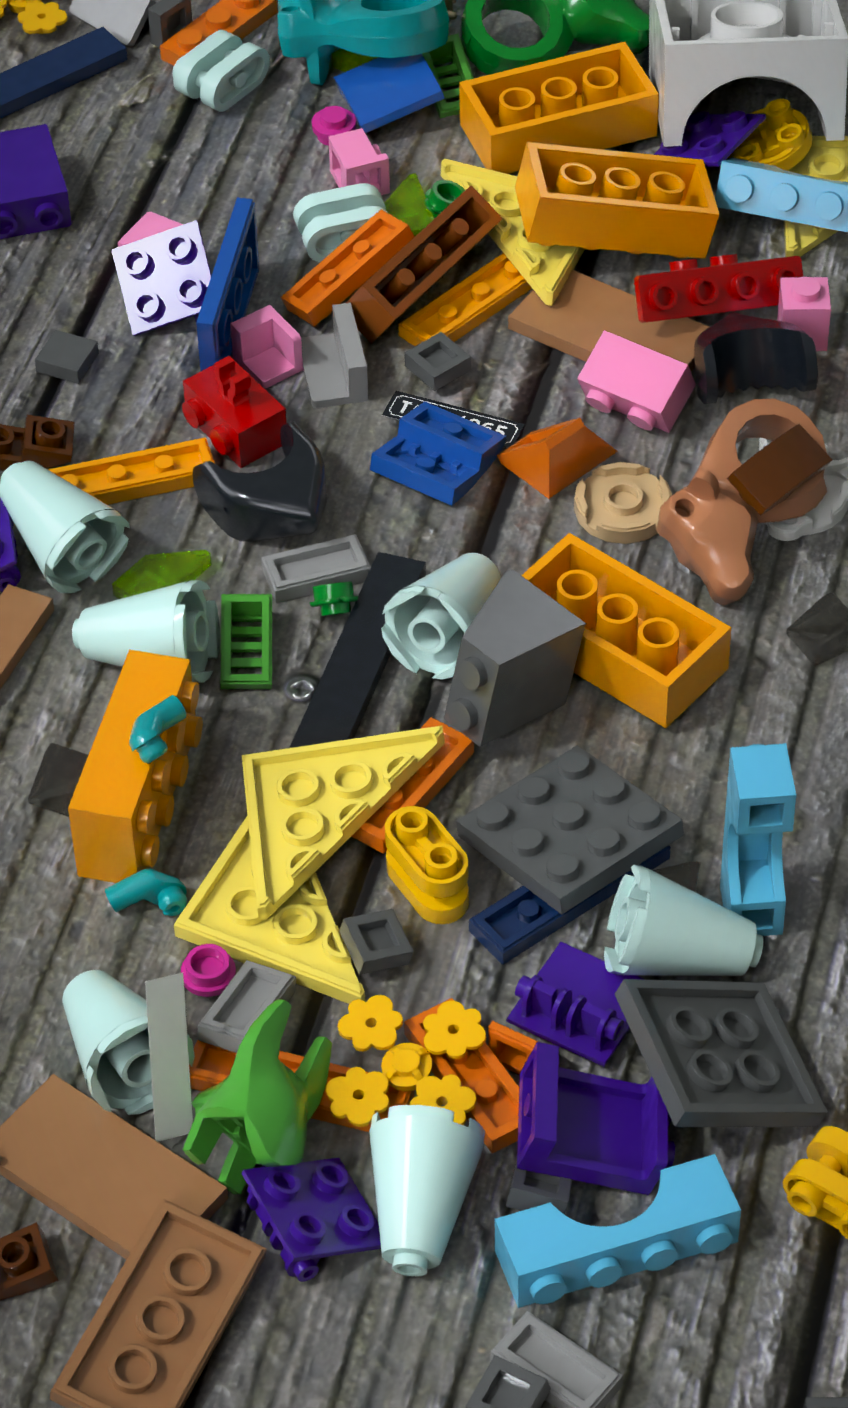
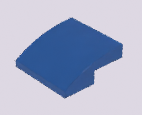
M422 54L400 58L378 57L334 77L340 94L356 118L359 128H363L365 133L445 99L434 74Z
M424 401L400 418L397 436L372 453L369 470L452 506L488 470L496 459V455L504 447L506 436Z

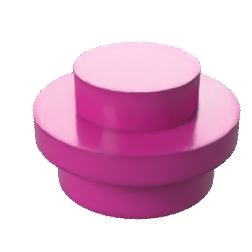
M328 106L318 111L312 118L313 132L317 135L318 140L329 146L328 136L356 129L354 114L340 106Z
M199 945L187 954L182 963L181 973L184 976V986L188 991L198 996L212 997L220 995L236 975L235 962L218 945Z

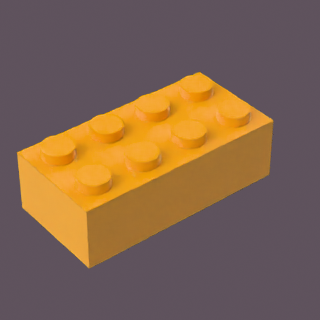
M625 41L459 82L460 125L483 165L489 170L506 174L519 171L527 142L604 150L657 136L659 93Z
M532 142L526 143L515 190L527 242L538 243L543 246L562 245L582 247L587 250L626 251L636 255L648 253L670 255L679 259L687 257L706 259L719 218V211L703 159Z
M568 533L521 575L586 623L574 673L665 729L729 669L732 627L571 533Z
M129 649L68 806L77 875L79 877L117 883L147 867L153 868L159 854L160 839L158 835L161 826L168 827L171 823L174 811L173 793L176 786H184L188 774L189 759L187 755L190 747H198L202 735L203 720L202 717L196 716L195 712L199 699V683L192 682L190 659ZM174 695L183 704L187 716L159 735L167 744V752L149 764L144 763L140 759L137 750L132 752L129 745L133 723L139 715L169 696Z

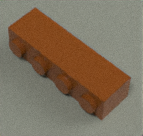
M472 185L368 279L346 302L352 305L358 330L371 344L503 219Z

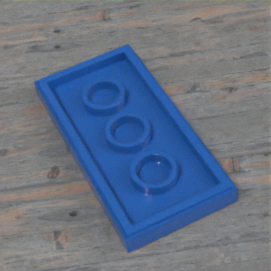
M238 197L236 199L196 322L200 371L214 365V363L229 355L233 356L230 323L245 317L260 270L256 211L253 199Z

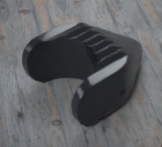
M730 313L704 330L695 340L694 358L697 396L703 404L716 403L718 397L722 398L726 391L733 394L738 388L745 391L750 386L758 390L763 385L770 389L780 385L786 390L796 387L802 392L813 391L817 388L818 366L815 344L809 335L794 324L739 313Z
M294 420L284 424L280 431L281 445L286 458L270 469L253 473L232 472L220 468L211 460L205 461L193 468L194 488L201 505L217 525L230 537L239 541L253 542L308 535L318 529L327 502L325 464L320 450Z

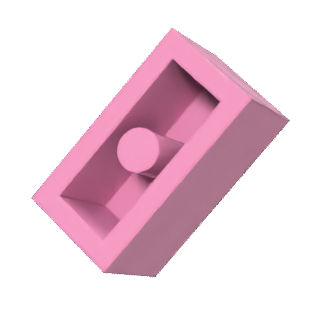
M605 330L577 378L585 394L586 402L595 409L604 413H610L613 409L627 415L630 422L644 430L651 431L653 427H656L670 433L696 386L688 364Z

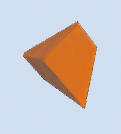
M579 417L530 432L496 456L503 466L550 499L618 451L588 429Z

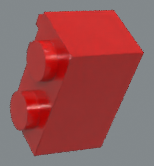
M230 355L183 380L185 402L182 403V411L186 420L193 428L201 429L211 439L215 449L221 455H228L240 468L282 447L280 431L281 427L287 423L286 408Z

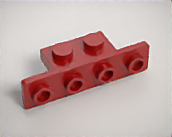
M730 254L710 257V266L698 268L697 259L669 262V272L635 276L634 285L638 319L641 323L777 306L779 303L780 278L803 277L801 257L791 256L738 263V255Z

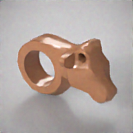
M774 398L753 399L732 409L710 438L702 461L689 485L673 494L663 503L659 510L656 531L670 542L678 561L701 577L714 602L723 606L741 600L753 582L754 573L750 563V555L755 540L757 524L780 522L801 517L816 508L828 492L823 476L824 469L821 473L797 487L785 501L760 516L752 506L743 501L738 490L728 481L727 478L742 465L738 459L735 444L746 438L761 437L774 441L794 426L800 424L826 452L823 435L811 419L797 406Z

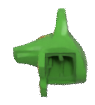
M275 1000L267 1006L249 1027L239 1045L229 1076L217 1085L198 1093L191 1103L195 1109L196 1116L183 1151L193 1162L205 1164L221 1134L224 1133L234 1143L223 1164L218 1182L226 1186L227 1190L233 1194H241L246 1184L241 1174L244 1169H252L255 1164H261L266 1167H282L296 1165L303 1161L307 1122L318 1108L327 1084L332 1043L328 1038L316 1037L295 1073L278 1059L280 1041L291 1011V1005L286 1000Z

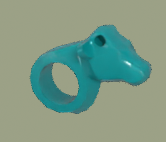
M278 0V37L282 54L290 58L306 57L310 83L316 85L324 84L329 70L331 55L340 48L359 55L400 58L433 51L446 44L448 40L449 16L444 0Z

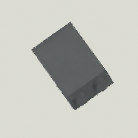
M513 569L505 572L462 636L444 719L481 747L565 705L586 623Z

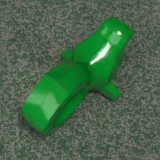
M468 0L462 14L460 26L461 42L466 56L481 72L487 75L563 57L569 50L573 40L586 45H612L625 41L633 54H640L649 46V14L644 12L636 4L635 0ZM501 10L519 11L529 16L539 25L543 38L535 45L528 47H507L496 42L486 32L482 20L491 13Z

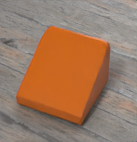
M492 1021L488 1026L489 1048L506 1069L520 1075L534 1046L539 1041Z

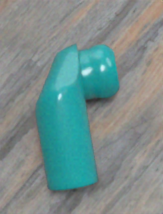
M171 695L139 715L133 723L129 745L132 752L137 750L140 759L144 763L149 764L167 752V744L159 735L187 716L183 704L176 696Z
M143 869L105 888L106 896L115 912H119L144 899L158 905L163 910V914L176 916L182 913L188 904L185 885L178 878L153 869Z

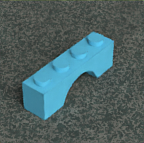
M732 157L722 161L715 196L718 208L848 233V182L802 175L783 170L774 165Z
M786 743L730 747L720 892L723 907L753 921L757 927V934L762 936L782 935L784 927L786 896L783 877L782 837L783 832L793 831L796 805V790Z
M713 1154L660 1170V1186L652 1204L641 1215L623 1224L615 1226L586 1225L570 1219L552 1203H546L495 1218V1253L518 1308L533 1303L549 1304L560 1299L564 1294L590 1286L596 1288L605 1287L613 1284L620 1277L643 1270H662L677 1260L700 1253L715 1254L721 1252L730 1244L737 1243L739 1240L741 1208L716 1155Z

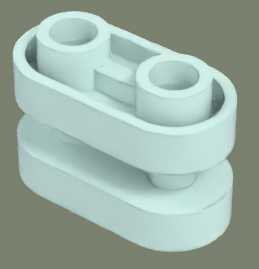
M218 30L177 60L172 72L174 87L178 92L193 99L200 97L203 104L219 112H224L261 84L268 72L270 64L269 53L253 43L247 42L243 44L240 37L228 31Z
M360 183L316 192L303 197L296 204L293 217L302 235V240L309 257L316 262H321L381 209L385 212L387 211L379 190L371 184Z

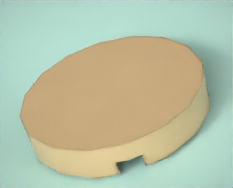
M611 463L601 465L592 470V476L586 478L585 481L582 478L577 484L574 497V512L578 523L594 537L606 542L621 544L641 542L658 534L656 528L660 507L672 496L668 482L660 475L659 479L651 475L650 468L635 463Z

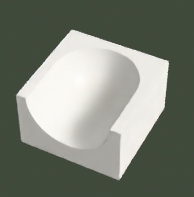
M650 0L649 77L659 93L658 121L664 147L682 146V137L686 123L699 102L719 86L739 78L774 80L801 89L816 104L826 141L844 140L848 34L836 0Z

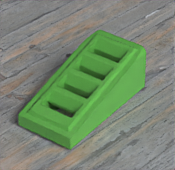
M459 33L449 35L446 44L433 51L422 53L440 88L458 85L459 82L474 79ZM451 61L453 63L451 65L434 68V65L447 63ZM457 73V76L438 80L439 76ZM459 88L442 91L445 99L434 103L439 117L444 118L460 114V100L446 103L447 99L460 97Z
M221 594V689H272V594ZM232 622H262V627H232ZM232 637H262V642H232ZM232 652H262V658H231ZM231 668H262V674H231Z

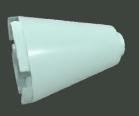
M34 461L14 463L3 472L0 479V498L46 581L60 593L80 591L82 589L77 583L88 577L94 582L98 581L118 562L129 541V538L124 534V527L130 528L129 522L120 512Z
M466 553L395 593L384 607L382 614L385 613V624L381 628L383 639L391 654L403 666L415 673L422 669L435 673L432 677L433 679L443 680L453 677L462 636L501 579L496 565L482 554Z
M189 580L85 608L81 612L80 617L73 623V643L76 648L80 649L85 658L121 667L124 665L129 649L190 659L192 682L204 683L213 673V671H205L208 658H217L219 652L220 625L218 608L215 600L206 601L202 590L210 589L207 583L201 580Z
M633 865L631 869L634 876L627 874L623 876L613 901L607 925L608 931L615 932L616 939L615 949L604 948L605 967L610 973L617 975L742 976L746 973L749 966L756 967L759 963L763 950V936L757 934V927L753 921L646 867Z
M89 970L79 974L67 985L63 993L62 1002L91 1096L104 1110L112 1112L111 1108L124 1109L128 1115H135L153 1109L146 999L104 971ZM187 1034L189 1064L192 1067L195 1057L193 1042Z
M397 1105L389 1107L388 1118L380 1119L378 1112L372 1115L369 1134L382 1258L392 1264V1270L396 1273L406 1276H423L427 1274L428 1269L435 1268L441 1263L484 1148L485 1130L479 1122L472 1118L469 1119V1127L453 1122L455 1111L425 1105Z

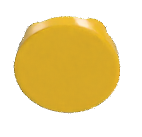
M772 100L765 108L750 113L765 114L767 118L727 159L732 157L764 163L788 171L807 155L812 146L813 135L808 120L803 113L793 109L788 100Z

